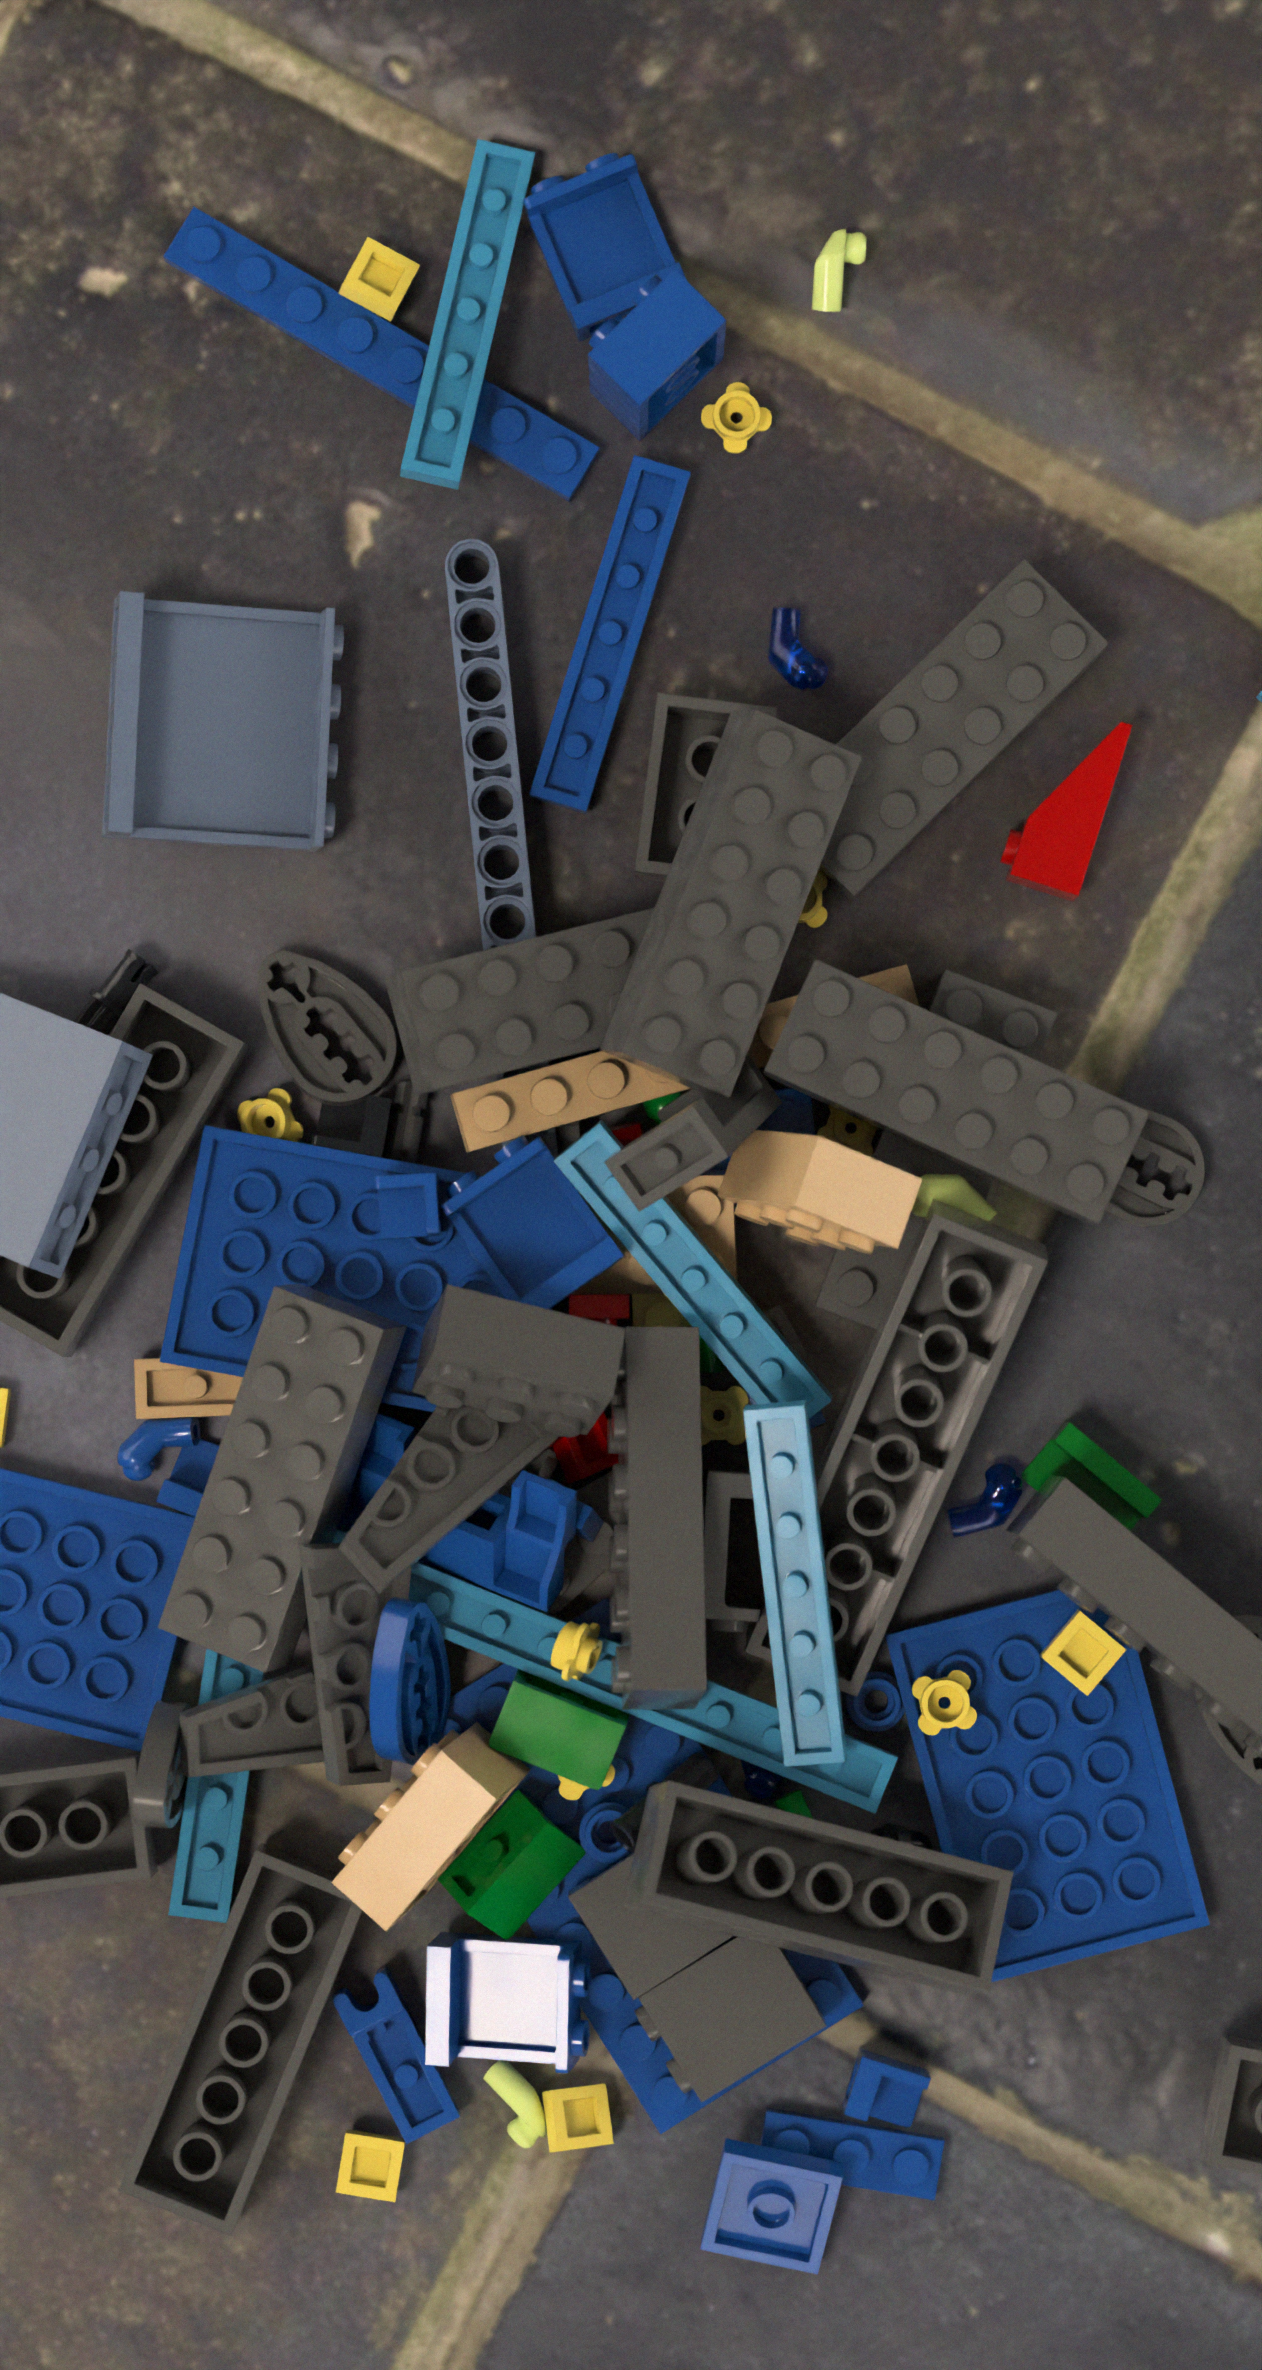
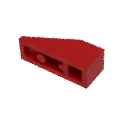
M1120 722L1026 819L1021 831L1010 829L1000 859V863L1010 866L1006 881L1072 902L1079 896L1133 725Z

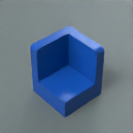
M435 1172L375 1176L382 1240L442 1236L439 1176Z
M200 1438L197 1446L182 1447L171 1476L164 1480L156 1502L196 1517L220 1445Z
M859 2048L841 2105L844 2115L865 2122L871 2116L902 2127H910L913 2123L923 2089H928L931 2080L929 2071Z

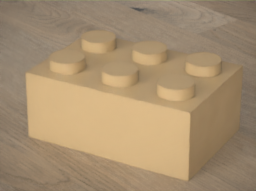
M755 1130L732 1153L717 1196L737 1204L734 1211L735 1215L764 1226H768L770 1222L787 1228L785 1235L797 1241L817 1247L821 1243L840 1250H845L846 1247L863 1253L872 1254L875 1245L890 1248L899 1247L922 1179L818 1135Z
M478 1722L461 1735L452 1729L438 1745L434 1743L412 1767L411 1772L414 1775L401 1789L399 1787L396 1788L374 1814L377 1819L365 1833L361 1831L338 1857L346 1866L331 1883L385 1931L390 1929L427 1895L437 1883L440 1875L473 1840L531 1770L519 1759L492 1749L489 1746L491 1734Z

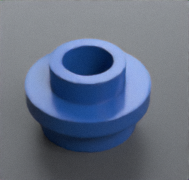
M868 1672L858 1696L855 1697L848 1693L846 1695V1707L851 1719L859 1727L868 1731L880 1732L890 1729L899 1722L904 1714L897 1680L884 1672ZM872 1690H880L887 1697L885 1708L879 1712L869 1711L864 1704L865 1696Z
M604 1802L593 1806L585 1813L579 1826V1838L584 1851L591 1858L602 1863H616L632 1853L625 1849L618 1840L613 1843H605L597 1835V1830L603 1822L614 1821L628 1811V1808L619 1803Z

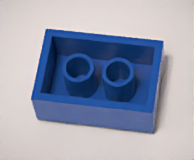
M675 268L663 280L658 275L650 278L631 300L636 307L620 323L614 317L609 319L597 330L588 343L593 348L588 354L590 393L639 441L652 431L724 358L726 319Z

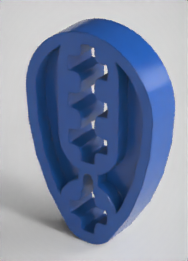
M393 1597L386 1603L382 1611L374 1646L370 1679V1733L373 1747L381 1758L415 1765L434 1743H438L446 1723L451 1694L448 1656L437 1619L427 1604L420 1601Z

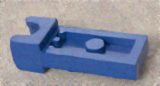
M383 1966L377 1970L374 1977V1985L379 1995L376 2003L369 2006L362 2005L355 2000L351 1991L344 1987L332 1994V2000L407 2145L459 2118L461 2112L438 2067L425 2065V2041L405 2005L406 2001L388 1967Z

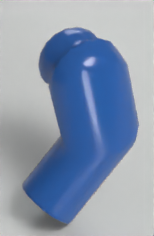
M197 1417L156 1418L144 1421L119 1447L117 1462L120 1466H123L124 1475L133 1481L145 1480L152 1475L156 1465L153 1458L163 1448L197 1446L201 1435Z

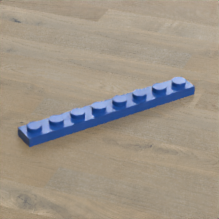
M196 207L192 208L163 256L166 263L413 410L415 409L428 354V345L361 305L338 294L339 292L203 211ZM483 380L469 443L570 502L600 453V447L489 381Z

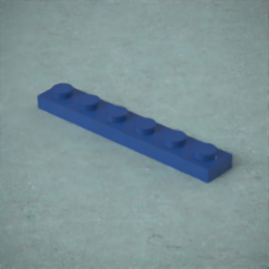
M637 455L633 456L529 793L531 798L587 814L691 477L690 471Z

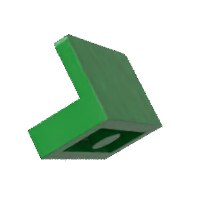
M1065 1421L1021 1473V1478L1036 1491L1040 1489L1050 1475L1067 1478L1129 1531L1141 1517L1148 1518L1162 1501L1161 1498L1073 1424Z
M518 1669L490 1737L489 1746L492 1749L586 1787L599 1790L603 1785L630 1714Z
M517 1789L437 1880L467 1914L506 1940L511 1938L585 1855V1851L579 1842L555 1826L528 1796Z

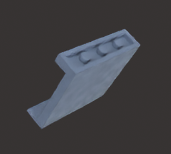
M120 591L113 604L102 838L316 852L324 846V838H332L335 827L334 802H326L327 779H335L338 766L337 743H329L330 719H338L341 705L340 684H332L333 660H341L344 644L343 625H334L335 608L326 607L321 613L151 600L144 599V593Z
M0 993V1256L61 1279L153 1055L121 1040Z

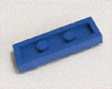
M766 2107L760 2145L844 2163L841 2185L935 2201L945 2141L940 2136Z

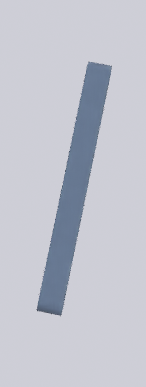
M466 539L459 541L449 550L445 560V576L483 950L535 938L537 934L500 569L496 553L489 544L479 539ZM479 557L485 560L489 565L487 576L481 582L475 584L461 581L456 575V570L464 559ZM477 615L486 616L495 624V631L492 637L481 643L471 642L462 635V627L465 622ZM481 674H491L501 682V690L498 696L488 702H478L468 694V686L471 680ZM489 732L497 733L507 741V749L504 755L494 761H484L474 753L476 740L481 735ZM494 791L504 792L513 800V808L510 814L498 821L485 818L479 811L483 797ZM498 850H508L519 859V868L516 873L505 880L495 879L485 870L488 857ZM515 909L525 918V927L517 937L502 939L493 933L491 929L492 920L500 910ZM545 1062L495 1075L496 1081L550 1066V1063ZM555 1128L524 1136L529 1143L540 1136L552 1156L555 1158L559 1155ZM514 1140L503 1142V1148Z

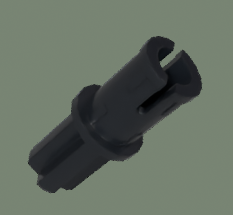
M128 949L123 959L98 991L92 988L88 992L92 998L73 1022L108 1035L117 1024L139 984L147 986L150 980L159 972L150 964H146L145 960Z
M698 1752L692 1754L660 1783L672 1781L707 1790L718 1780L719 1774L714 1767V1763L708 1757ZM650 1782L646 1786L647 1794L610 1824L611 1831L618 1842L632 1853H635L649 1787L659 1784V1782Z

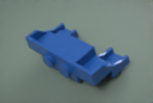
M377 1413L338 1529L346 1532L350 1531L414 1440V1427L403 1424L396 1418ZM522 1470L512 1485L511 1498L496 1493L418 1561L548 1612L564 1585L565 1547L576 1532L577 1491L564 1487L557 1481L544 1479Z

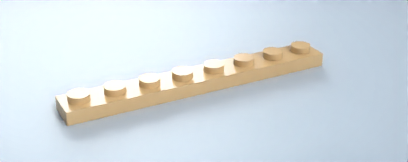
M907 964L858 978L919 1006ZM799 995L766 1004L747 1052V1056L753 1060L758 1069L766 1067ZM600 1051L451 1094L450 1097L466 1152L469 1153L517 1139L522 1135L528 1136L692 1088Z

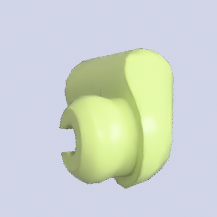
M841 229L831 234L814 265L813 310L841 311L844 263L859 265L865 261L867 237L863 233H846V229Z
M924 1174L919 1177L922 1179L911 1210V1213L916 1216L925 1217L933 1199L986 1221H990L997 1214L996 1210L961 1175Z
M497 2061L486 2072L483 2079L518 2115L516 2119L508 2124V2134L522 2148H530L540 2136L545 2138L547 2134L544 2108L535 2088L508 2061Z

